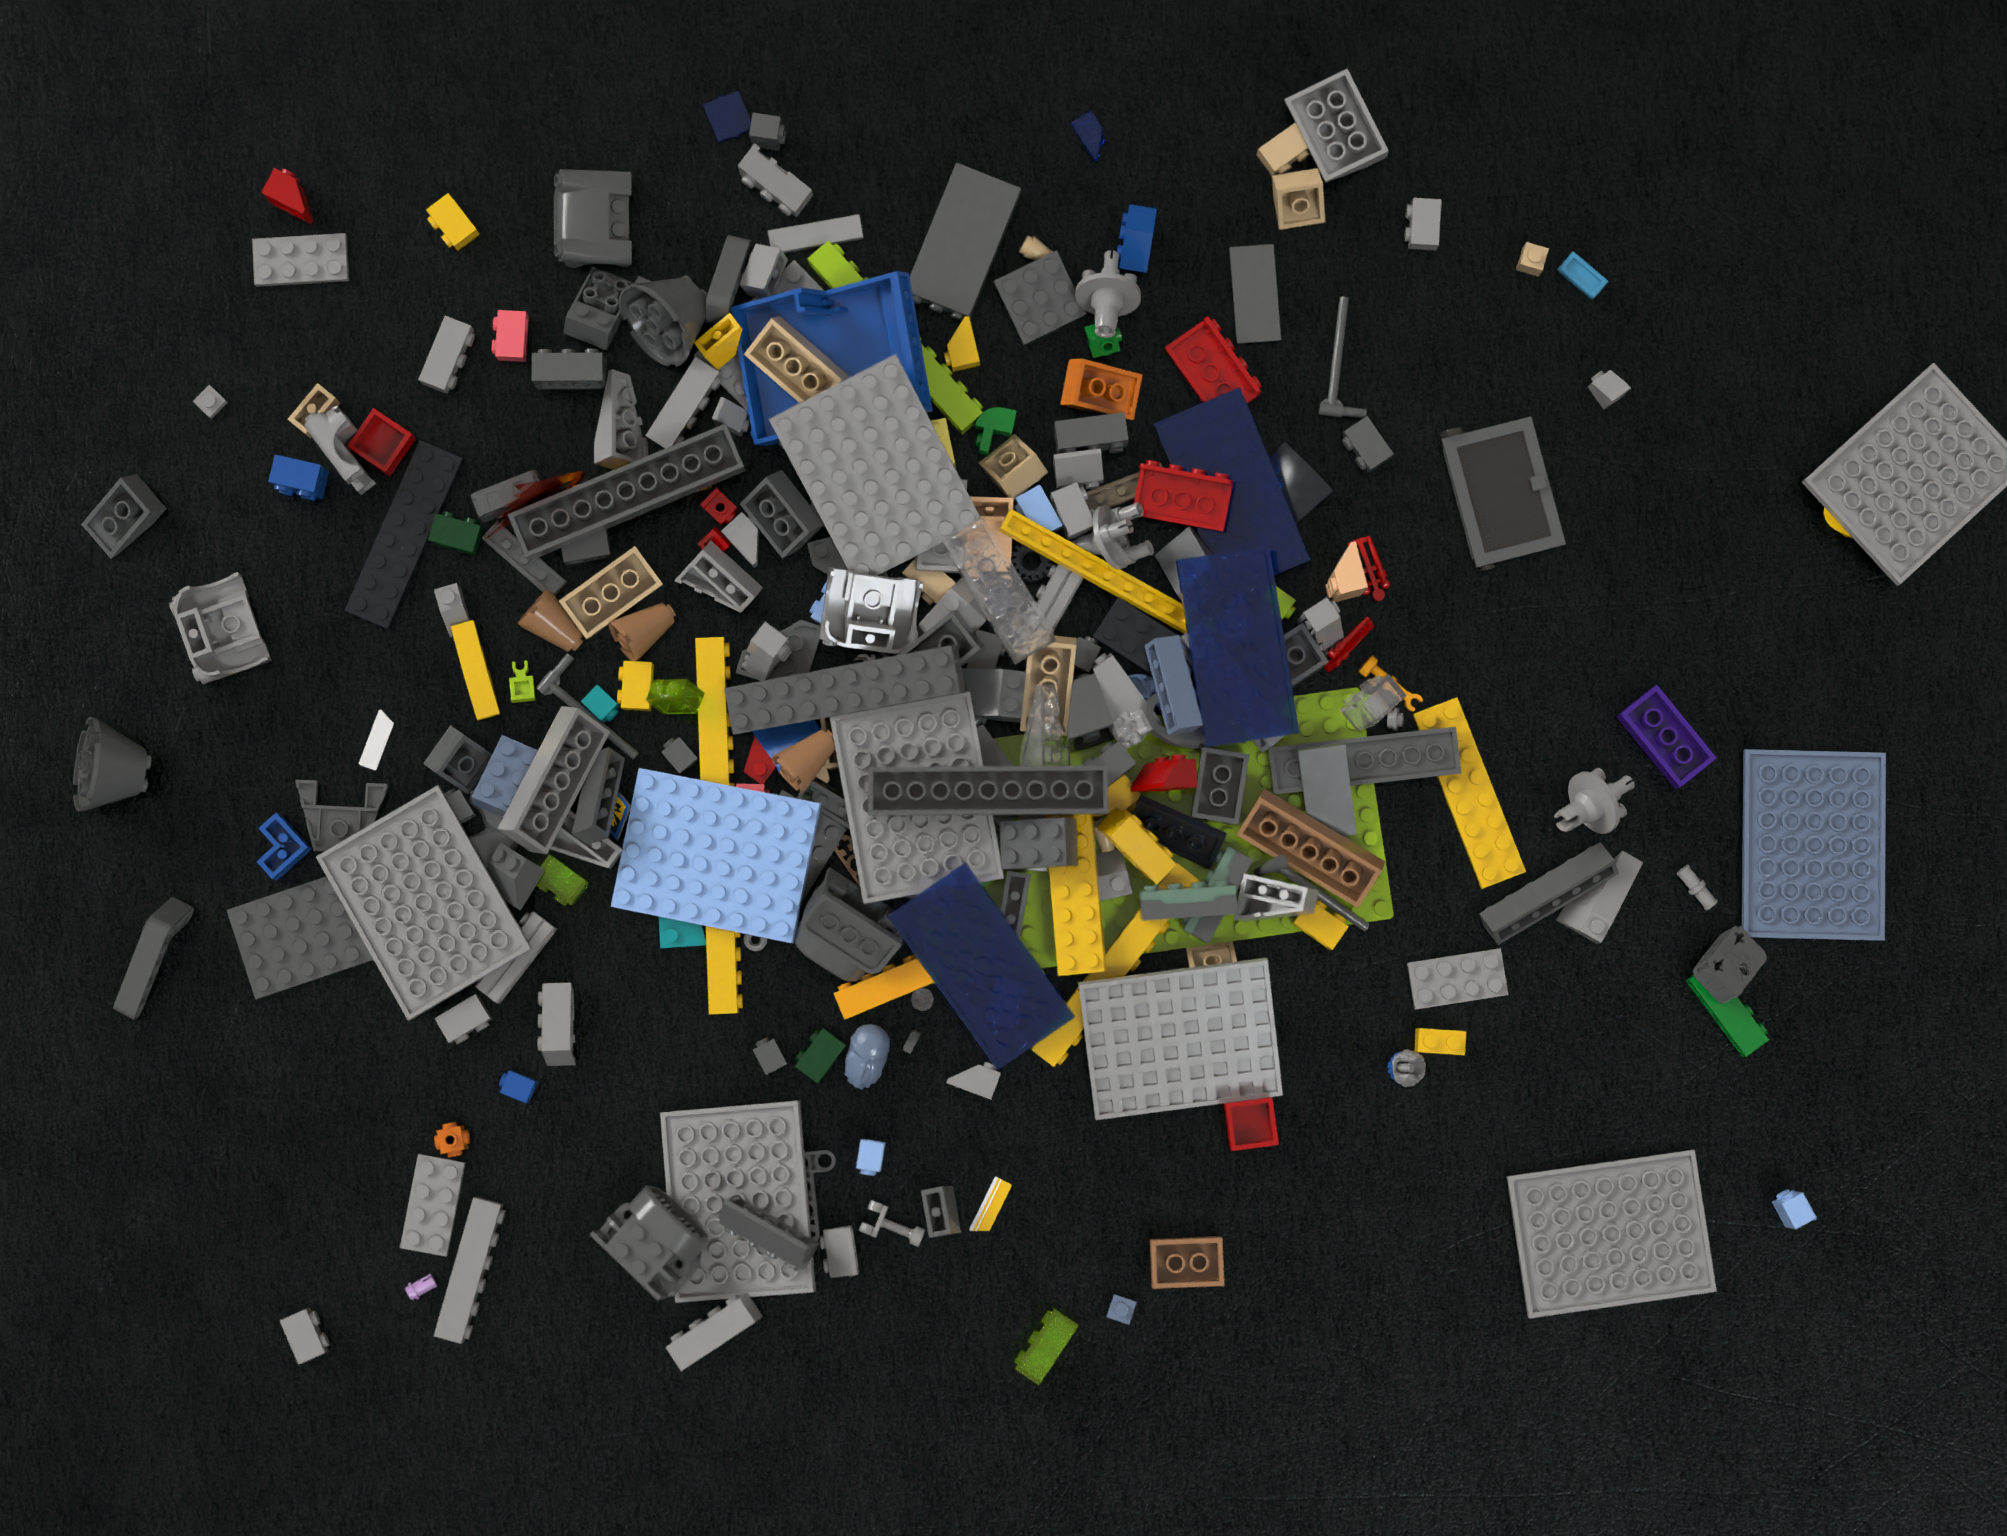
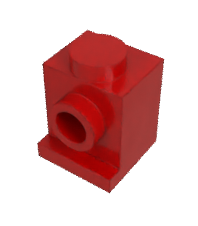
M717 488L700 504L722 527L725 524L728 525L738 516L736 514L738 508ZM723 504L725 509L722 512H718L716 510L717 505Z

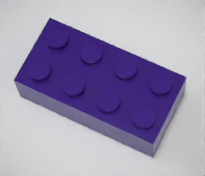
M1658 685L1649 689L1616 716L1674 789L1683 786L1716 759V756Z

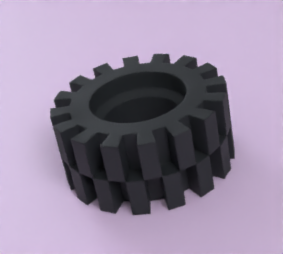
M1021 543L1016 545L1011 555V567L1014 574L1022 581L1026 580L1029 583H1032V581L1039 582L1041 579L1046 578L1053 561L1037 553L1041 558L1040 566L1036 569H1028L1023 564L1024 555L1029 552H1037Z

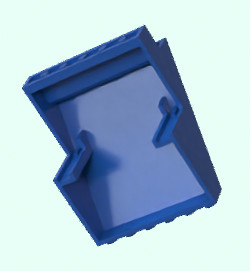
M895 271L827 291L798 288L731 307L733 317L742 328L738 344L739 367L743 376V391L746 394L747 414L750 418L751 437L754 445L767 446L781 443L769 418L799 403L744 355L770 319L779 316L850 377L896 354L926 413L933 411L909 273Z

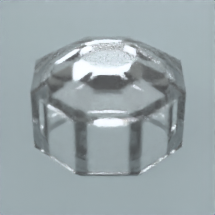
M924 988L915 990L911 997L913 1007L920 1011L931 1008L934 1001L931 991Z

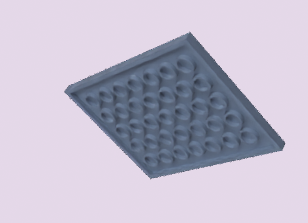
M1743 750L1742 928L1751 938L1885 940L1886 753Z

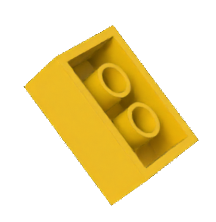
M1115 808L1096 828L1142 875L1157 885L1177 865L1171 859L1174 855L1165 846L1157 842V837L1149 830H1146L1142 826L1143 823L1134 814H1131L1126 809L1122 812Z

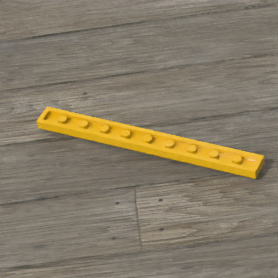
M1012 509L1008 511L999 529L1001 533L1183 634L1200 621L1210 629L1214 624V621L1196 611L1191 613L1187 606L1126 572L1113 568L1108 562Z

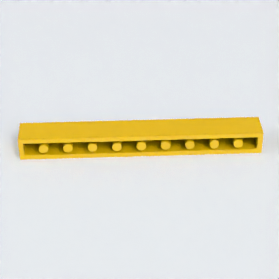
M1176 863L1177 865L1158 885L1159 889L1168 888V884L1182 883V887H1192V883L1199 880ZM1139 908L1105 952L1107 972L1089 973L1082 982L1123 977L1129 970L1133 972L1141 963V960L1138 959L1144 951L1148 953L1156 942L1153 941L1158 933L1162 935L1169 927L1170 923L1167 922L1169 919L1142 920ZM1079 987L1031 1047L1032 1051L1053 1067L1057 1063L1061 1065L1069 1055L1066 1052L1071 1044L1075 1047L1083 1037L1081 1031L1084 1029Z

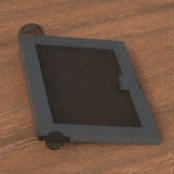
M1531 417L1464 433L1462 427L1439 433L1475 568L1481 567V571L1495 568L1494 563L1566 544Z

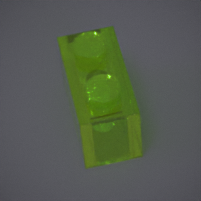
M688 679L653 680L646 701L662 714H697L705 693Z
M549 854L540 866L545 871L536 886L544 892L551 890L556 894L554 899L563 906H566L567 903L573 906L590 883Z

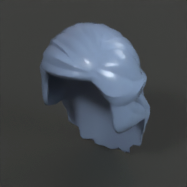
M872 1024L862 1025L857 1028L851 1037L845 1059L844 1075L847 1076V1081L853 1084L855 1088L861 1090L864 1087L869 1088L871 1084L877 1082L882 1074V1069L889 1052L890 1038L887 1032L880 1026Z

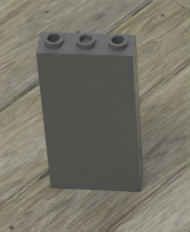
M956 163L910 275L914 303L920 304L924 302L929 304L930 309L939 313L942 310L949 312L952 318L959 321L968 316L970 319L1020 197L1021 188Z

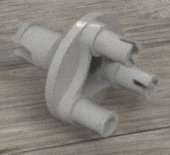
M1111 251L1105 252L1104 268L1101 270V273L1095 274V271L1092 270L1082 272V280L1078 283L1075 293L1076 301L1080 307L1089 313L1095 314V333L1104 338L1115 335L1118 316L1134 311L1139 306L1141 300V291L1136 284L1137 277L1130 273L1124 274V276L1120 275L1118 270L1119 254L1116 251H1113L1112 259L1110 258Z
M1139 502L1123 508L1117 507L1112 509L1107 505L1096 508L1093 514L1092 532L1070 541L1095 556H1103L1117 570L1135 563L1137 559L1153 555L1154 553L1153 546L1149 540L1132 547L1130 546L1127 534L1133 532V527L1129 528L1128 526L1132 525V519L1144 515L1142 505Z
M1596 768L1592 772H1580L1573 776L1568 786L1570 804L1558 810L1554 815L1555 818L1564 817L1563 820L1556 823L1557 827L1561 831L1567 832L1583 823L1592 831L1601 834L1614 830L1618 826L1620 818L1627 814L1625 806L1621 803L1619 804L1617 800L1620 799L1621 795L1634 788V781L1625 785L1632 778L1626 775L1615 783L1606 784L1604 782L1606 778L1605 773L1600 768Z

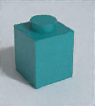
M598 685L581 701L603 723L606 720L610 722L619 712L617 710L619 705Z

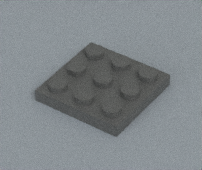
M1057 251L993 281L1023 344L1086 315L1085 310L1076 301L1075 288Z

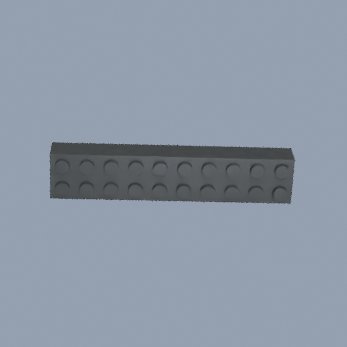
M723 424L508 514V517L525 558L531 561L746 470L726 424Z
M957 645L724 688L733 735L966 692Z
M1108 766L868 767V815H1108Z

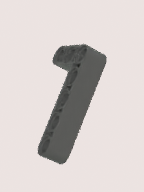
M171 897L149 917L114 1003V1010L133 1020L138 1018L144 1008L170 939L188 923L193 914L194 907L175 897Z

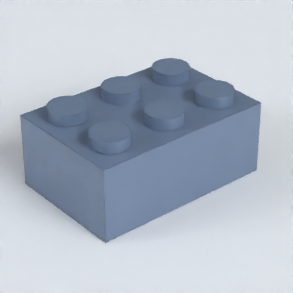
M502 735L472 795L473 804L504 817L538 750Z

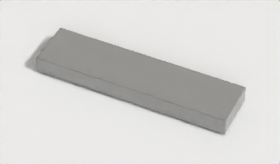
M859 215L768 231L770 246L780 248L783 253L820 247L828 240L831 244L863 239Z

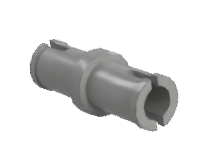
M1689 865L1684 866L1677 872V876L1689 888L1688 892L1691 895L1694 894L1705 910L1710 909L1718 902L1705 887L1706 883L1704 880L1700 881Z

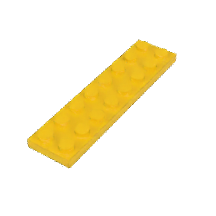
M1458 698L1413 714L1419 731L1456 727L1461 774L1437 776L1481 889L1525 873L1526 870Z
M1044 815V819L1075 818L1077 821L1078 866L1049 868L1058 976L1107 972L1093 815Z

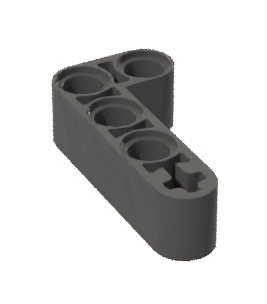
M731 235L727 236L706 299V323L715 325L728 313L732 314L731 307L734 306L740 278L750 254L751 240Z
M830 1150L804 1152V1157L808 1160L806 1181L811 1186L808 1192V1204L813 1208L810 1221L815 1220V1224H810L811 1232L816 1233L812 1237L815 1241H818L820 1237V1225L814 1173L826 1172L835 1166L836 1157ZM822 1154H828L831 1157L832 1163L829 1167H822L819 1164V1157Z

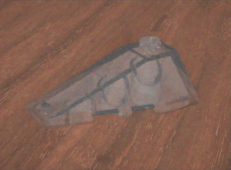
M1055 684L1036 686L1019 755V766H1071L1069 746H1065L1062 736L1066 733L1065 728L1060 726L1058 718L1061 710Z

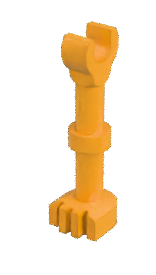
M1371 655L1358 672L1364 677H1367L1370 672L1384 683L1385 688H1390L1402 698L1406 709L1412 712L1415 711V708L1410 703L1411 700L1414 698L1418 702H1422L1423 698L1418 694H1411L1396 682L1397 679L1393 675L1390 677L1377 666L1378 659Z

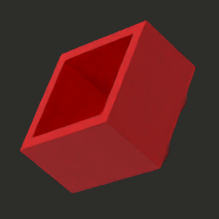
M373 408L347 447L390 477L416 438L413 434Z
M1272 1097L1224 1103L1230 1151L1279 1145Z

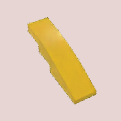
M474 620L451 626L477 720L499 715L500 711L490 671L487 668Z

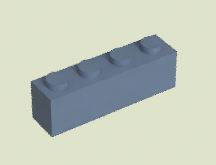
M1179 635L1153 639L1144 646L1168 735L1193 732L1203 725V717L1198 708L1196 690L1190 678L1191 671L1185 659L1184 645Z

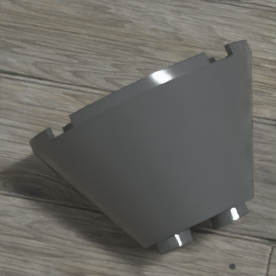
M684 275L681 278L631 284L621 291L619 307L623 320L627 319L632 328L630 334L637 344L657 362L665 366L675 364L677 367L687 360L706 319V299L708 294L706 291L700 290L690 277Z
M89 717L85 724L89 725L87 731H82L74 766L73 785H78V795H73V801L77 811L90 810L138 795L140 792H146L148 781L145 778L146 769H150L151 755H147L145 748L99 719Z

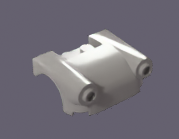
M336 405L325 414L315 411L306 417L304 427L348 484L351 483L361 495L376 484L375 481L370 478L347 447L358 431L347 415Z
M829 567L819 639L823 640V644L829 646L840 645L848 648L898 655L918 638L916 619L919 598L923 589L922 581L898 577L897 579L855 573L852 570Z
M238 572L211 584L198 587L186 586L179 590L178 595L172 597V602L169 603L189 659L194 666L192 668L193 675L196 681H201L202 684L272 662L253 614L242 575Z

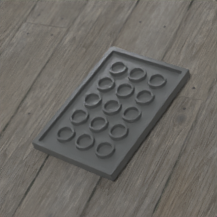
M327 876L227 910L255 999H260L374 960Z

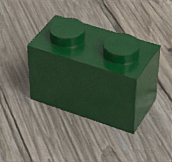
M444 511L442 515L435 513L428 541L432 544L476 556L484 530L478 525L479 521L465 518V521L456 519L457 515Z
M824 1028L821 1032L818 1030L814 1032L809 1039V1042L812 1043L807 1051L802 1049L795 1058V1061L798 1062L795 1067L816 1083L821 1081L847 1046Z

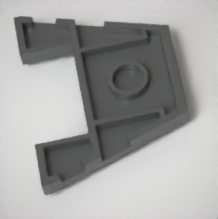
M296 780V787L299 791L300 802L307 821L306 824L313 850L325 852L374 823L389 785L366 783L365 807L317 805L319 781Z

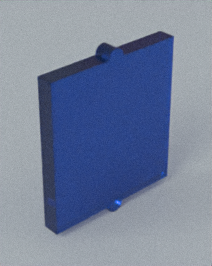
M739 91L724 97L720 95L718 99L703 105L718 143L731 137L737 138L739 134L750 130L751 120Z

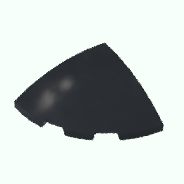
M1285 442L1270 459L1261 486L1264 516L1272 533L1278 540L1305 518L1333 491L1316 471Z

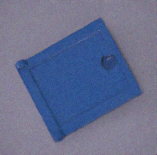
M815 720L752 732L770 758H772L782 750L820 731L821 728ZM777 764L776 766H777L778 772H780V771H781V770H780L781 767H780L779 764Z

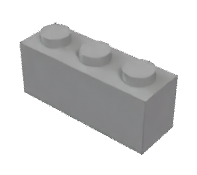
M445 316L418 380L423 385L448 394L450 389L453 390L458 378L455 376L457 370L463 367L466 360L464 353L467 346L471 347L475 339L474 329L468 324Z

